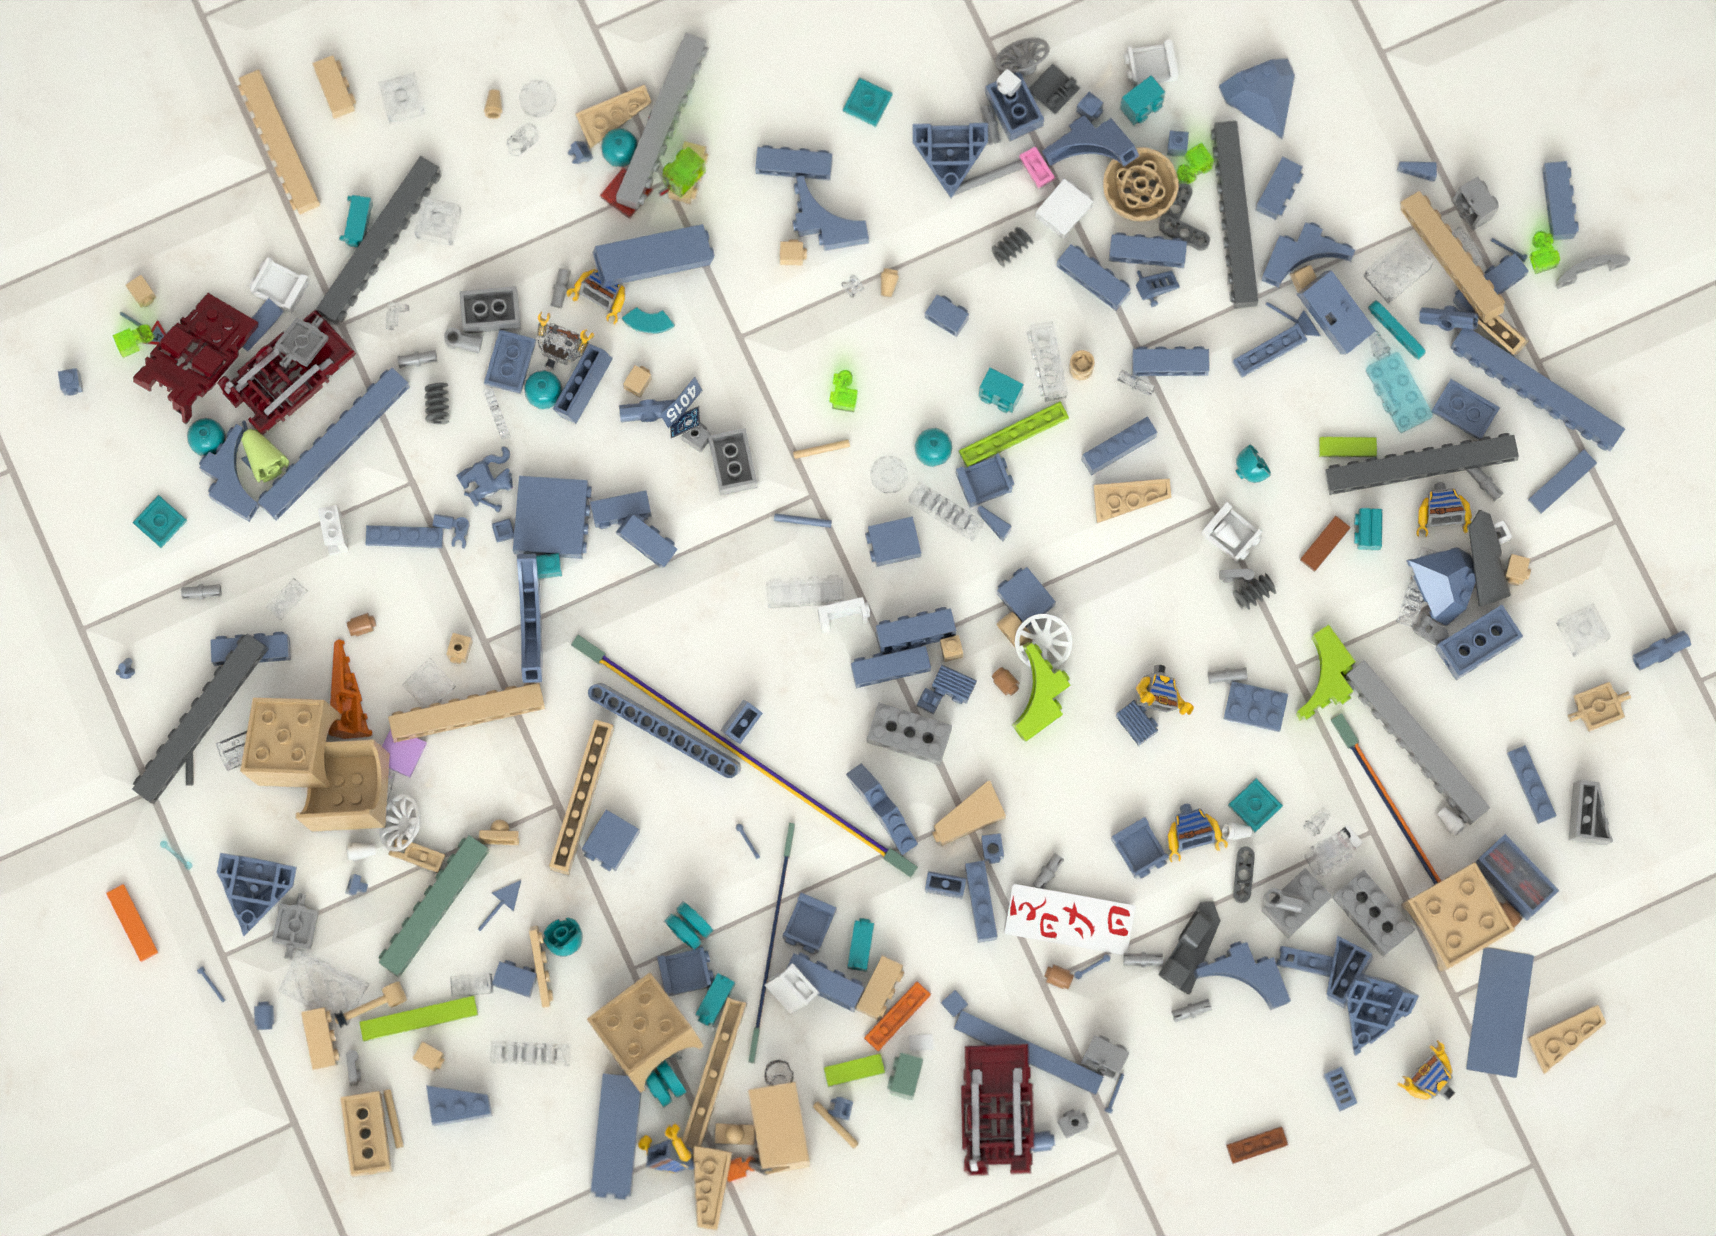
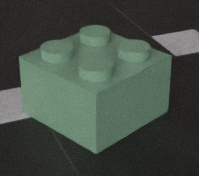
M900 1053L899 1057L895 1056L892 1069L895 1070V1075H890L887 1089H890V1095L913 1101L923 1064L922 1058Z

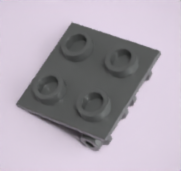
M1052 64L1029 90L1032 95L1056 114L1080 90V87L1076 84L1077 81L1073 77L1069 78Z

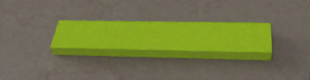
M1061 401L960 449L959 454L966 467L975 465L1068 420L1069 416Z
M470 996L361 1021L359 1024L363 1041H369L478 1016L475 998Z

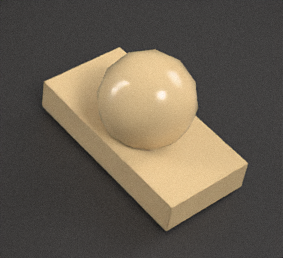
M495 820L490 830L479 831L480 843L519 845V832L509 831V825L505 820Z
M716 1123L715 1144L754 1145V1125Z

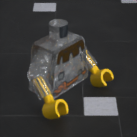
M541 311L538 315V347L541 349L542 355L548 357L544 366L554 371L558 362L567 365L569 362L580 358L589 344L588 340L594 337V333L592 332L587 337L585 334L587 329L578 334L551 322L547 324L551 315L548 313L547 319H543Z

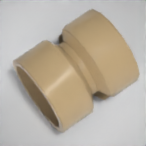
M1079 350L1072 355L1069 372L1074 379L1086 380L1092 375L1095 365L1093 355L1085 350Z

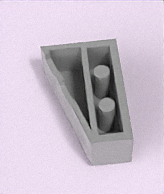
M1579 780L1573 783L1569 840L1600 845H1608L1613 842L1608 828V818H1606L1604 811L1605 805L1599 782Z

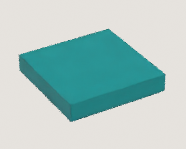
M859 77L843 108V112L877 127L893 93Z
M158 495L132 523L156 545L162 548L187 520Z
M1257 778L1228 804L1251 827L1254 833L1283 807Z

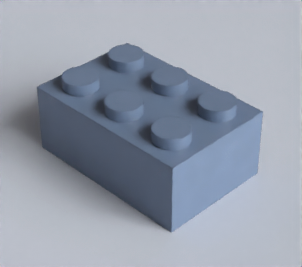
M1020 72L1013 73L1021 80V86L1011 97L1008 94H1002L997 89V81L985 87V94L1009 141L1017 139L1044 125V118Z

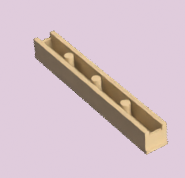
M727 997L682 1138L684 1145L691 1148L692 1151L693 1145L702 1147L747 1006L745 1002L733 1000Z

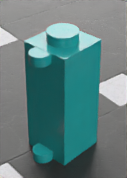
M352 195L347 197V201L351 203L344 236L340 235L339 240L345 241L351 247H358L367 234L373 203L371 198Z
M859 918V921L855 920L848 969L867 972L874 923H871L869 919Z
M719 973L716 975L696 1012L698 1022L706 1026L709 1024L714 1025L726 1003L727 997L730 996L736 985L734 981Z

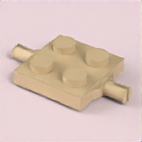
M1607 682L1575 695L1573 698L1577 704L1578 711L1568 714V719L1572 722L1581 718L1588 732L1625 718L1621 702L1631 699V695H1629V691L1618 695L1613 690L1611 683Z

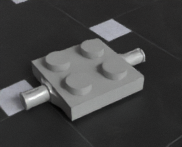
M316 316L311 324L296 317L276 342L275 348L286 355L280 362L281 366L284 365V368H286L294 360L307 367L328 341V336L318 329L319 325L323 322L320 316Z
M298 893L296 904L286 905L280 903L272 942L283 944L287 947L284 957L286 959L292 960L294 948L311 950L319 911L308 909L304 906L306 894Z

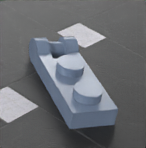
M1280 946L1279 952L1281 954L1280 959H1277V966L1330 977L1333 957ZM1288 955H1294L1293 962L1287 961Z

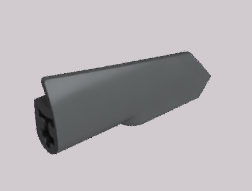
M1478 510L1468 529L1478 605L1484 606L1511 596L1499 558L1502 555L1491 515Z
M1213 901L1201 902L1181 932L1177 946L1158 974L1162 979L1186 994H1191L1196 982L1193 972L1195 969H1198L1197 965L1204 962L1221 921Z

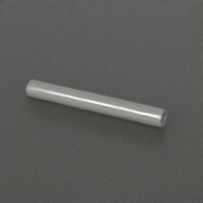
M1018 160L962 182L953 196L1021 170L1022 165Z

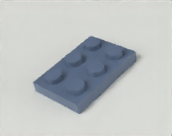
M499 330L484 385L521 394L536 339Z
M1451 379L1431 412L1479 440L1484 436L1500 407Z
M1232 681L1223 719L1280 732L1288 694Z

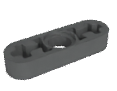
M1250 847L1240 848L1236 857L1233 898L1238 903H1246L1251 897L1255 853ZM1244 851H1248V855H1251V858L1247 859L1246 864H1250L1251 867H1239V863L1243 865L1244 858L1240 857V854H1243ZM1247 870L1249 878L1241 880L1238 876L1239 871ZM1237 882L1249 884V887H1244V893H1247V896H1244L1243 899H1240V895H1237V892L1241 890V885L1237 886Z

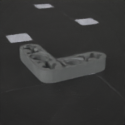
M1182 183L1178 187L1177 197L1173 205H1179L1181 211L1173 213L1169 209L1164 213L1159 222V230L1169 237L1181 238L1183 241H1187L1188 246L1202 251L1209 246V235L1180 221L1193 192L1190 185ZM1184 189H1186V190H1187V194L1184 195V197H1183V199H1182V202H1181V201L1179 200L1180 195H1181V192H1180V191H1183ZM1167 221H1170V226L1172 227H1168L1167 229H1165V225L1163 223H1167ZM1176 225H1179L1178 228H1177V230H1176V234L1173 233V232H1174V228L1176 227ZM1181 229L1189 230L1190 235L1186 238L1181 237L1179 234ZM1193 233H1196L1195 238H1193V242L1190 241ZM1201 237L1205 238V243L1199 245V241L1197 239H1201Z

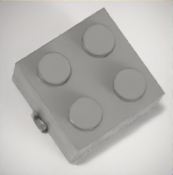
M1478 176L1459 187L1452 199V202L1460 212V217L1466 220L1472 230L1490 221L1499 208L1497 199L1491 196L1486 183L1480 180Z
M1094 1035L1081 1064L1095 1070L1097 1074H1103L1116 1081L1130 1052L1120 1044L1114 1045L1110 1043V1040L1102 1035Z

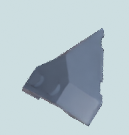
M1288 59L1266 61L1238 72L1219 85L1226 104L1235 107L1242 114L1283 139L1295 78Z
M969 123V125L957 126L912 124L914 146L952 199L988 143V123Z
M1455 547L1451 548V550L1406 560L1408 566L1412 567L1415 573L1413 577L1424 602H1427L1431 609L1429 611L1431 618L1443 625H1448L1467 609L1476 582L1473 559L1470 554Z
M220 853L217 874L223 884L224 891L241 927L243 936L293 887L297 867L246 856Z
M1362 973L1355 977L1346 995L1354 1055H1358L1362 1052L1361 1048L1368 1043L1372 1044L1393 1028L1395 1022L1401 1017H1407L1411 1014L1419 995L1393 981Z

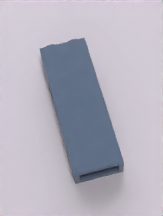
M703 224L595 246L592 252L602 288L709 266L714 258V250L709 246L708 242L709 233L704 229Z
M603 1074L591 1183V1193H595V1197L607 1198V1194L615 1195V1199L626 1200V1196L631 1197L641 1093L628 1076Z

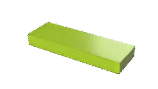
M1319 437V457H1377V437Z
M881 1054L823 1067L828 1087L885 1073Z

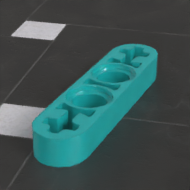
M1375 300L1368 306L1371 314L1415 359L1419 360L1426 354L1425 349L1381 303Z

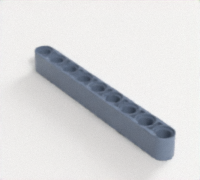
M597 683L589 688L588 696L595 703L726 778H733L740 773L741 765L736 759L603 683ZM596 687L602 690L601 697L595 695L594 690ZM612 697L618 699L619 704L617 707L611 704ZM629 706L635 709L634 716L628 714L627 709ZM645 716H649L652 719L650 726L644 723ZM662 725L668 728V735L661 733ZM678 735H682L685 738L684 745L678 743ZM695 745H699L702 748L701 754L694 752ZM712 754L718 757L719 761L717 764L711 762L710 756ZM728 764H732L735 767L734 774L727 771Z

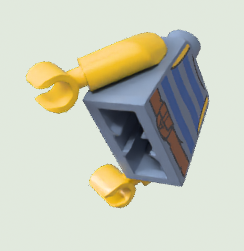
M1190 804L1180 806L1181 814L1175 816V822L1171 824L1168 832V844L1171 850L1169 860L1171 862L1173 854H1177L1178 860H1181L1177 849L1184 851L1214 842L1215 849L1220 851L1219 842H1223L1224 847L1227 848L1228 843L1221 838L1223 835L1217 820L1209 814H1204L1202 809L1192 810Z
M676 1123L672 1127L669 1125L665 1130V1135L673 1140L668 1139L652 1147L649 1146L652 1143V1139L648 1135L639 1140L638 1147L647 1152L646 1167L669 1173L694 1169L693 1158H691L692 1150L684 1145L681 1137L677 1136L680 1127Z

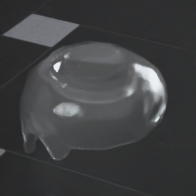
M779 1059L773 1060L766 1065L764 1072L765 1083L768 1087L791 1083L794 1079V1072L789 1067L788 1062Z

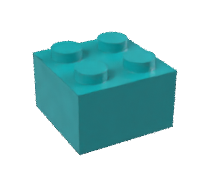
M1151 75L1122 97L1120 110L1133 125H1136L1138 122L1141 124L1148 119L1150 113H1156L1163 107L1165 91Z
M989 368L979 387V397L986 404L990 405L992 403L998 406L997 408L1002 412L1013 413L1023 394L1024 384Z

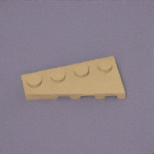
M642 85L576 113L575 115L590 149L602 141L606 133L622 126L650 105L652 101L645 85Z
M1170 479L1093 485L1097 523L1171 498Z
M532 926L529 929L542 1008L550 1007V1001L554 1000L552 989L548 990L547 982H550L549 971H545L544 963H547L546 953L542 951L541 944L544 943L542 932H539L538 926Z
M1598 1005L1527 1037L1543 1074L1548 1072L1551 1067L1559 1063L1568 1053L1577 1048L1580 1043L1606 1024Z
M693 1145L697 1227L712 1230L718 1229L732 1156L730 1151Z

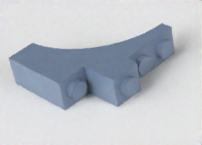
M1085 115L1069 125L1071 129L1069 133L1063 135L1062 138L1042 151L1050 166L1068 157L1081 154L1104 155L1118 161L1123 166L1139 157L1135 145L1112 118L1095 128Z
M804 175L796 177L797 183H793L795 194H799L800 201H797L798 212L802 213H796V220H792L794 231H798L799 237L818 234L819 245H823L824 251L869 243L866 220H847L828 212L811 195Z
M1305 222L1298 242H1295L1290 236H1279L1261 281L1279 288L1284 278L1299 265L1319 258H1338L1351 262L1355 249H1352V246L1349 244L1337 243L1329 236L1322 237L1323 229L1318 224Z
M236 424L234 428L231 427L227 432V439L224 444L221 443L218 446L216 455L209 452L207 456L204 455L202 457L199 468L204 474L217 481L212 483L208 490L210 499L250 522L258 510L259 504L245 492L238 478L236 467L237 451L245 431L243 427Z
M861 763L846 773L852 786L880 821L899 852L903 855L918 845L898 807L889 799L881 784Z
M1241 941L1231 944V948L1226 951L1228 958L1226 955L1216 958L1214 963H1201L1197 965L1198 969H1195L1193 972L1196 979L1208 976H1225L1242 981L1260 994L1270 1010L1286 1005L1291 1001L1274 957L1270 959L1267 956L1256 960L1257 964H1255L1247 942L1242 944Z

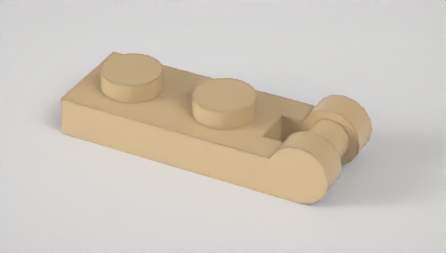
M397 838L393 841L395 843L394 847H397ZM402 839V845H403L404 843L407 842V840ZM413 842L409 844L404 854L400 853V851H389L388 854L391 857L436 873L440 871L446 857L445 854Z

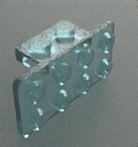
M1395 352L1366 367V372L1374 385L1373 389L1376 395L1380 396L1384 410L1390 414L1400 433L1432 418L1433 413L1400 353Z

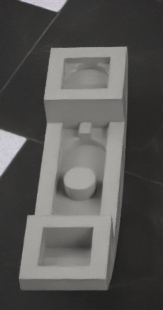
M1608 254L1586 259L1570 268L1559 279L1556 288L1559 289L1574 284L1577 280V274L1604 265H1608L1610 271L1626 266L1630 262V257Z

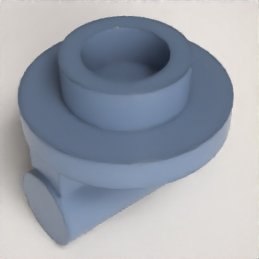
M126 658L119 664V669L116 670V675L122 679H129L132 675H135V669L131 668V658Z

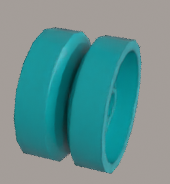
M683 901L676 908L682 920L676 915L670 914L664 922L677 938L695 951L701 945V940L695 932L707 938L713 932V929L694 909Z
M663 1060L656 1066L659 1074L656 1075L653 1070L647 1077V1083L645 1084L661 1105L666 1107L672 1103V1098L668 1093L669 1089L678 1098L687 1092L667 1061Z

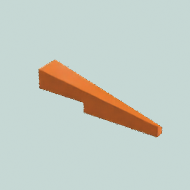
M338 639L334 642L330 705L342 716L341 720L333 721L328 735L342 739L372 736V730L368 729L366 722L368 717L367 713H363L359 687L354 673L350 671L348 664L350 658L349 656L346 657L343 648L345 642Z

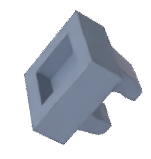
M575 141L570 145L571 149L568 151V155L575 154L576 159L572 161L573 164L589 162L593 159L586 142Z
M925 688L917 706L934 714L943 696Z
M352 874L350 875L345 894L353 896L356 895L357 891L364 893L367 891L368 884L360 882L362 876Z
M842 1097L831 1099L835 1107L834 1110H828V1113L839 1119L849 1121L853 1101Z

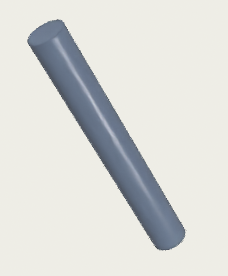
M775 513L774 521L831 528L832 520Z

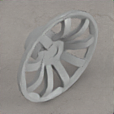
M1027 38L1016 41L1005 47L998 54L995 61L996 66L1000 71L1004 72L1006 68L1003 66L1010 64L1008 70L1012 73L1020 72L1022 76L1031 75L1037 70V65L1048 56L1050 47L1045 40L1040 38ZM1030 42H1036V43L1033 44V46L1031 47L1030 52H1029V50H1028L1029 43H1030ZM1023 44V54H1021L1016 46ZM1012 49L1017 57L1006 52ZM1040 52H1044V55L1042 57L1037 55ZM1001 58H1008L1010 60L1001 61Z

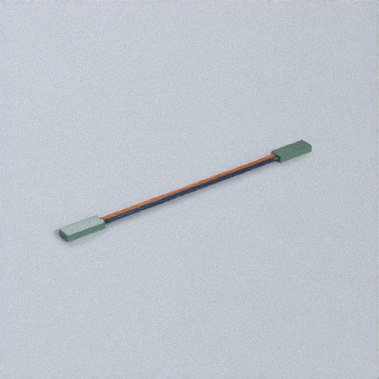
M1341 713L1331 719L1346 747L1350 748L1357 757L1434 885L1441 881L1359 748V741L1343 714Z
M789 823L782 875L756 1026L753 1031L748 1060L749 1063L753 1064L755 1063L760 1034L759 1027L766 992L765 984L768 980L795 823Z

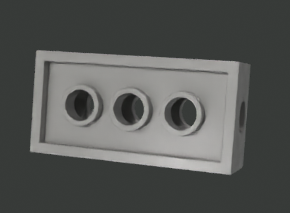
M879 702L867 736V743L941 765L952 731V725ZM888 725H894L896 727V730L893 732L887 731L886 727ZM908 730H911L915 733V735L911 738H908L904 735V733ZM926 736L932 737L933 741L931 743H925L923 741V738Z
M1365 870L1332 897L1383 957L1415 930ZM1356 895H1363L1365 902L1360 903L1356 899ZM1369 910H1376L1378 917H1371ZM1382 925H1389L1391 932H1384Z

